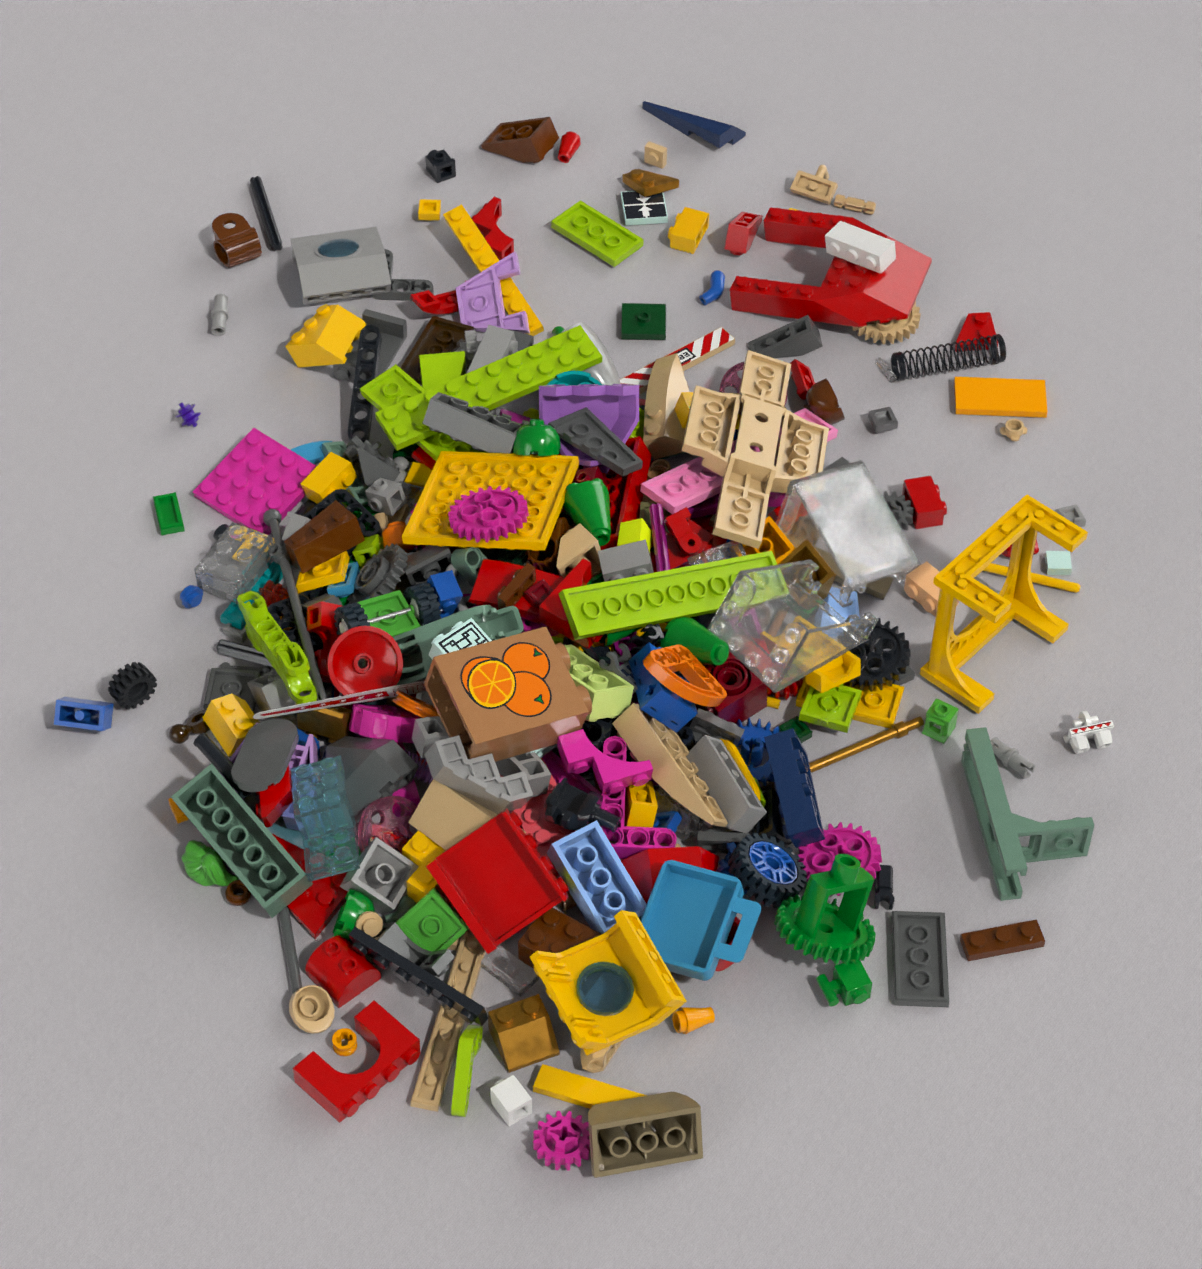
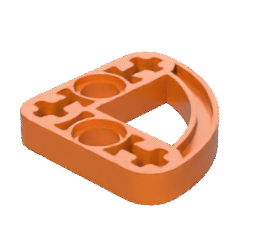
M677 644L652 650L643 660L645 668L660 683L692 703L706 707H716L727 697V693L720 683L690 650L683 645ZM680 671L690 683L680 678L674 672Z

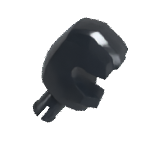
M567 778L556 784L544 804L546 809L545 820L568 830H579L597 820L599 825L615 832L622 818L601 808L603 795L593 791L586 793L570 785Z

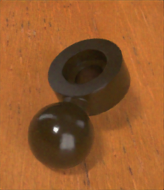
M206 710L193 714L185 725L175 724L172 726L169 732L170 739L174 743L181 744L188 740L190 733L202 734L208 732L210 728L203 719Z

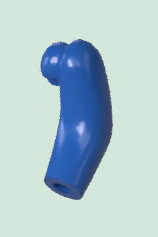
M716 270L711 273L710 289L699 297L703 305H707L722 296L725 284L723 272Z

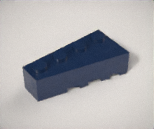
M792 728L764 737L770 767L775 780V791L780 800L778 808L781 817L785 820V825H782L786 840L791 839L795 848L825 840L808 755L795 730Z

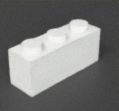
M839 221L825 235L827 253L881 274L896 259L895 241L843 221Z

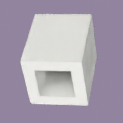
M514 1075L497 1081L490 1088L491 1104L509 1127L532 1114V1098Z

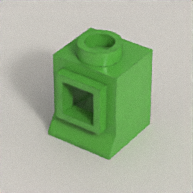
M936 698L926 712L922 734L945 744L956 728L959 709ZM936 724L940 726L941 729L934 727L933 725Z

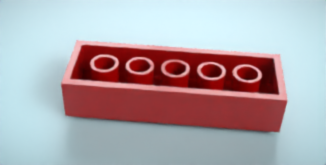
M641 436L629 438L625 443L643 461L641 469L625 476H621L611 469L607 474L602 473L608 482L611 535L610 541L606 545L601 546V550L617 547L621 522L639 519L640 503L644 495L640 491L641 483L647 481L651 454Z

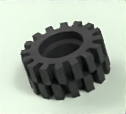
M132 662L131 666L129 664L124 665L125 669H118L119 674H114L112 676L114 680L109 681V694L123 709L130 710L131 707L133 709L137 708V704L143 705V700H149L151 698L149 694H154L155 690L153 688L157 687V679L141 662H138V664Z

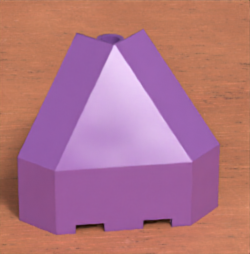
M554 384L539 386V419H543L544 424L548 425L549 422L587 407L625 444L639 422V385ZM560 438V454L562 456H578L579 466L577 470L598 466L602 473H608L610 468Z

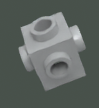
M384 478L376 480L365 491L371 510L393 516L407 503L401 483Z

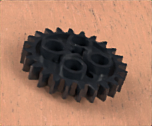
M868 617L867 623L863 624L858 619L857 626L849 622V630L841 628V636H834L835 642L861 659V675L850 680L851 688L859 684L860 690H863L865 686H869V690L872 692L874 686L877 685L880 690H883L884 683L891 687L892 679L900 681V673L906 674V666L910 665L909 657H911L909 641L905 640L904 632L899 633L898 626L890 629V621L882 625L880 618L875 623H872L871 618Z

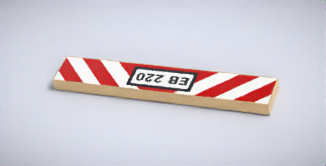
M720 327L666 356L677 353L683 371L735 345V338L723 327ZM655 361L620 379L621 384L639 385V395L647 391Z

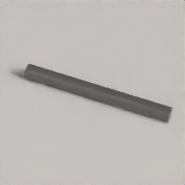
M285 907L279 912L293 994L296 990L302 988L290 913L289 909Z

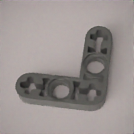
M384 249L392 290L391 292L372 294L371 296L374 299L412 301L410 295L423 292L422 290H429L434 295L433 284L429 280L392 279L393 253L388 249ZM399 288H406V289H407L406 291H403V292L397 291V289H399Z

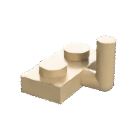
M820 165L815 175L798 170L790 190L793 193L830 205L838 185L836 182L828 180L829 173L826 166Z

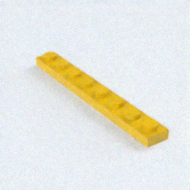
M462 204L443 214L445 221L479 272L484 271L499 261ZM511 277L500 280L504 310L507 315L525 311L530 330L528 335L535 336L543 332V325Z

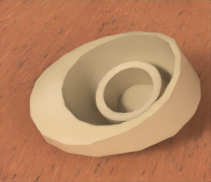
M307 985L292 994L289 1001V1013L294 1023L300 1029L308 1033H321L331 1026L335 1009L327 991L316 985Z

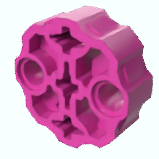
M356 703L352 706L349 730L369 738L390 739L397 743H414L412 735L415 719L422 717L404 708L392 705Z

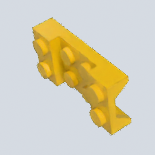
M800 617L794 619L787 634L776 639H772L764 632L760 634V641L764 642L773 660L776 661V659L783 658L805 673L806 683L820 693L829 691L861 675V659Z

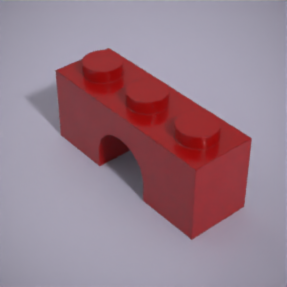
M321 601L307 607V631L317 633L323 641V650H318L314 653L322 682L332 683L327 671V657L333 642L339 636L336 632L338 631L337 627L334 624L336 623L334 612L336 608L342 605Z

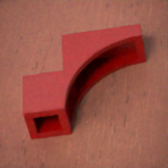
M494 196L471 219L500 261L514 252V239L504 234L496 224L502 216L501 199Z

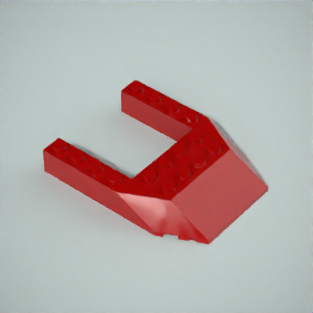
M770 207L764 219L766 241L826 248L825 235L839 221H843L895 241L896 259L880 274L834 256L821 287L736 276L729 290L732 310L794 319H800L809 315L812 321L853 327L867 326L866 322L877 320L880 323H885L891 320L908 319L932 263V258L853 217Z

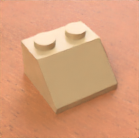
M580 523L573 529L568 530L560 539L556 567L559 575L563 578L583 558L591 562V578L602 572L598 551L601 550L598 540Z

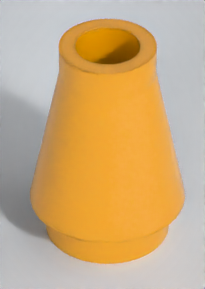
M680 1007L678 1011L673 1012L672 1021L677 1033L683 1032V1034H688L707 1024L714 1023L715 1015L711 1007Z

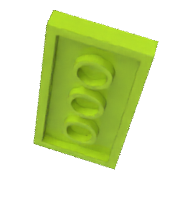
M581 200L551 221V228L613 267L639 250L644 244V239Z

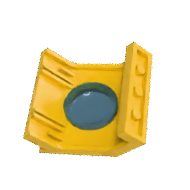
M619 911L613 916L617 923L605 933L559 953L536 951L530 956L534 964L535 973L542 979L546 986L547 995L554 1001L559 1010L558 1015L560 1019L566 1023L571 1032L572 1041L579 1048H583L586 1056L659 1025L687 1002L635 912Z

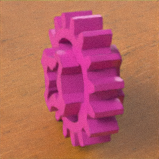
M557 1111L555 1118L547 1114L546 1123L538 1122V1130L533 1132V1149L537 1150L538 1159L545 1158V1166L554 1163L555 1170H559L561 1165H565V1168L569 1171L571 1164L574 1163L580 1167L581 1158L584 1160L589 1159L588 1122L582 1124L581 1115L572 1118L571 1111H568L566 1116H562L561 1112Z

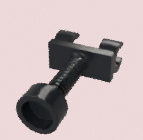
M648 624L640 631L645 632L643 635L633 636L626 644L635 643L637 647L631 649L630 653L637 654L649 642L654 646L657 643H661L667 632H662L659 624Z

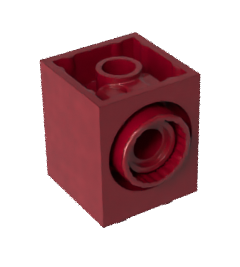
M738 646L729 651L728 658L723 664L705 666L725 689L727 697L716 707L695 704L697 710L700 708L704 711L712 712L715 716L737 725L738 719L742 723L767 707V680Z

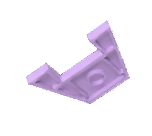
M515 251L456 287L462 324L473 326L474 330L486 332L488 325L530 334L528 317L525 311L505 316L500 280L521 274L518 255Z

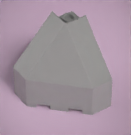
M459 735L435 741L424 754L434 780L497 814L506 808L509 811L522 808L533 797L525 771L500 777L492 753L468 759Z

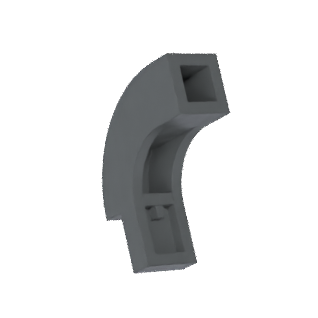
M395 922L384 924L379 934L373 937L437 978L449 969L450 966L448 964L455 957L449 949L428 951L419 947L405 935Z

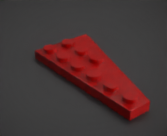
M272 834L313 883L312 886L286 907L294 915L300 925L303 924L309 931V934L316 940L340 910L341 906L347 901L345 899L347 891L341 888L340 885L348 872L343 869L328 872L314 854Z

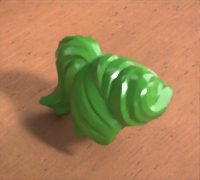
M190 840L187 843L185 853L181 858L186 873L194 881L203 886L214 884L228 886L231 882L239 880L238 877L228 873L226 863L213 847L206 846L203 842Z

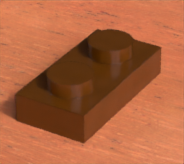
M527 562L522 569H518L514 573L512 581L507 587L503 586L497 595L498 610L515 606L523 597L524 591L536 582V568Z

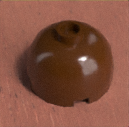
M826 378L809 388L806 394L807 404L804 405V408L830 425L845 420L842 408H838V399Z

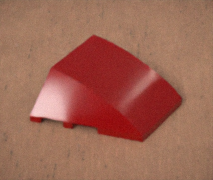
M700 846L652 848L621 860L647 904L660 869L666 861L674 860L716 872L719 857Z

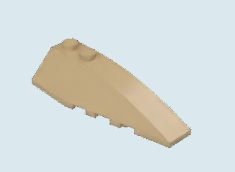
M677 353L656 359L648 382L643 442L654 460L684 452L681 450L686 428H682L674 408L681 392H689V386Z
M633 703L612 723L617 730V736L624 739L631 750V757L636 762L650 760L653 767L652 778L672 798L709 824L725 827L728 822L716 800L711 796H707L706 792H708L709 788L705 781L697 777L696 773L699 769L694 762L690 763L686 756L689 754V751L675 731L642 711L639 704Z

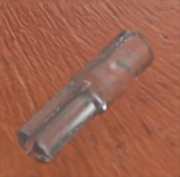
M878 357V360L875 359L876 365L890 383L896 381L897 376L882 358Z

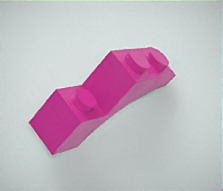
M583 729L558 736L557 749L567 774L573 772L576 774L583 773L592 767L602 794L608 792L611 794L618 793L624 787L631 785L642 786L652 778L653 767L650 760L627 762L609 757L599 751L589 741Z

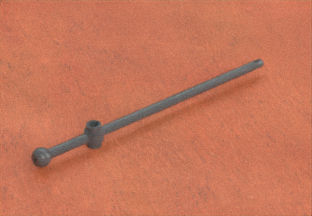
M269 509L263 514V522L266 526L270 527L274 545L269 550V555L274 562L281 566L303 651L309 662V673L317 692V701L324 700L327 697L292 574L291 566L293 565L282 540L279 526L282 516L278 510Z

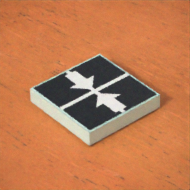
M636 191L621 192L625 226L668 223L663 192L646 197Z

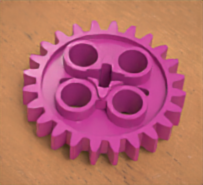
M491 486L487 490H483L480 487L476 493L470 490V495H461L462 500H455V505L450 506L451 511L448 512L450 528H453V533H458L459 538L466 536L467 541L475 538L476 543L481 539H485V542L488 543L490 538L498 541L499 536L508 538L507 533L509 532L516 534V528H523L522 523H526L529 516L527 500H524L523 494L518 495L517 490L511 492L509 487L501 490V486H498L495 490H492Z
M839 822L837 828H834L830 823L828 824V830L823 829L825 840L798 848V856L800 857L798 862H803L805 866L803 870L807 872L805 877L807 878V883L810 875L830 871L837 854H848L857 858L861 863L860 867L869 872L874 879H876L875 871L881 870L882 856L880 844H877V838L871 837L869 830L863 833L862 826L854 830L852 823L847 828H843L842 822Z

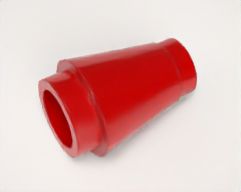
M569 131L562 135L558 153V160L562 163H568L580 147L581 139L577 133Z

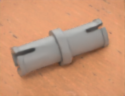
M217 294L214 297V309L211 311V318L213 319L211 332L216 336H222L225 334L226 321L229 318L227 310L228 296Z
M997 737L991 739L995 745H992L994 755L1002 760L1003 765L1012 767L1023 775L1024 778L1031 776L1025 768L1033 773L1035 770L1033 763L1019 755L1017 749L1008 747Z

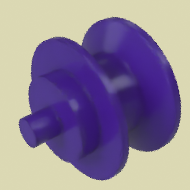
M181 402L179 404L181 408L177 410L176 417H182V426L193 425V427H196V421L199 420L198 416L201 413L194 412L195 404L190 405L188 403L184 405Z

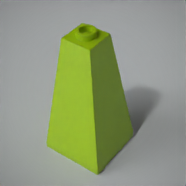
M465 351L419 355L421 386L426 391L466 374Z

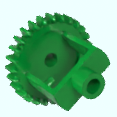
M837 854L830 871L810 875L801 900L797 894L794 898L788 897L787 900L781 903L774 925H776L775 930L780 932L779 937L786 938V944H795L794 950L802 949L804 950L803 955L811 954L814 960L822 958L824 963H827L829 959L836 965H838L839 960L845 965H848L849 961L856 964L858 959L864 961L865 957L870 956L876 937L874 926L870 925V920L865 919L863 921V912L874 878L869 872L860 867L861 863L857 858L848 854ZM844 892L840 907L837 906L836 898L831 904L827 902L829 895Z

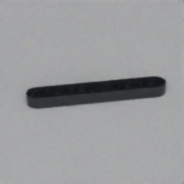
M367 325L360 332L347 431L349 441L353 439L352 436L357 431L365 433L360 439L363 443L366 440L369 441L374 406L367 399H359L357 396L360 393V388L378 375L382 336L379 328L375 325ZM373 332L377 334V337L373 340L365 339L368 333ZM367 352H373L375 354L374 357L370 360H365L362 358L363 355ZM368 371L372 373L369 379L364 380L360 378L363 372ZM357 412H367V416L365 418H355Z

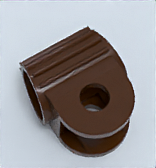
M225 213L213 220L212 230L215 237L213 246L218 259L223 265L230 268L262 256V247L256 229L250 227L243 216L236 213ZM232 223L235 224V227L228 229L224 225Z
M565 517L557 519L556 528L553 529L550 539L554 541L555 545H547L545 550H527L528 560L537 570L560 576L556 567L560 539L570 530Z

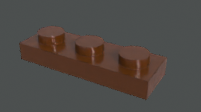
M1037 919L963 933L960 936V942L967 961L1041 948L1045 945V939Z

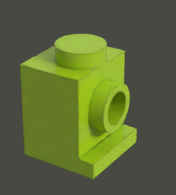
M379 534L365 537V541L358 544L352 553L360 569L373 557V554L377 555L380 549L384 550L383 538ZM365 553H368L369 558L367 560L364 556Z

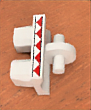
M1085 710L1079 713V719L1072 721L1074 728L1069 729L1068 735L1063 737L1065 744L1071 743L1075 754L1088 751L1090 746L1087 739L1092 738L1095 740L1097 749L1108 748L1112 744L1110 732L1114 725L1112 720L1098 723V717H1090L1089 713Z

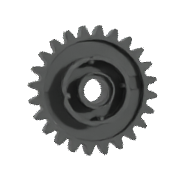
M392 543L390 546L386 545L384 550L380 549L377 555L373 554V557L360 569V573L355 580L354 592L347 598L348 604L391 593L395 590L396 584L401 581L400 576L405 573L403 569L408 565L406 563L408 553L397 544L394 545Z

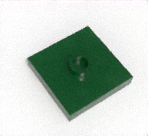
M622 303L621 339L666 340V304Z

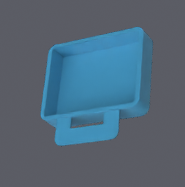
M668 860L660 869L640 921L670 972L707 981L713 977L719 959L739 963L743 960L761 913V905L757 902L743 899L744 890L741 881L737 877ZM736 914H743L732 945L725 944Z

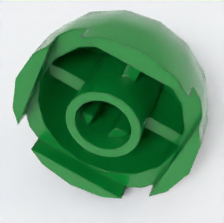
M530 419V424L521 426L516 432L513 447L514 454L530 456V454H538V456L558 455L561 449L560 437L555 428L544 424L543 419Z
M350 888L345 896V899H347L346 904L344 903L339 911L332 937L339 935L351 942L349 933L356 927L358 917L366 911L375 912V906L367 895Z

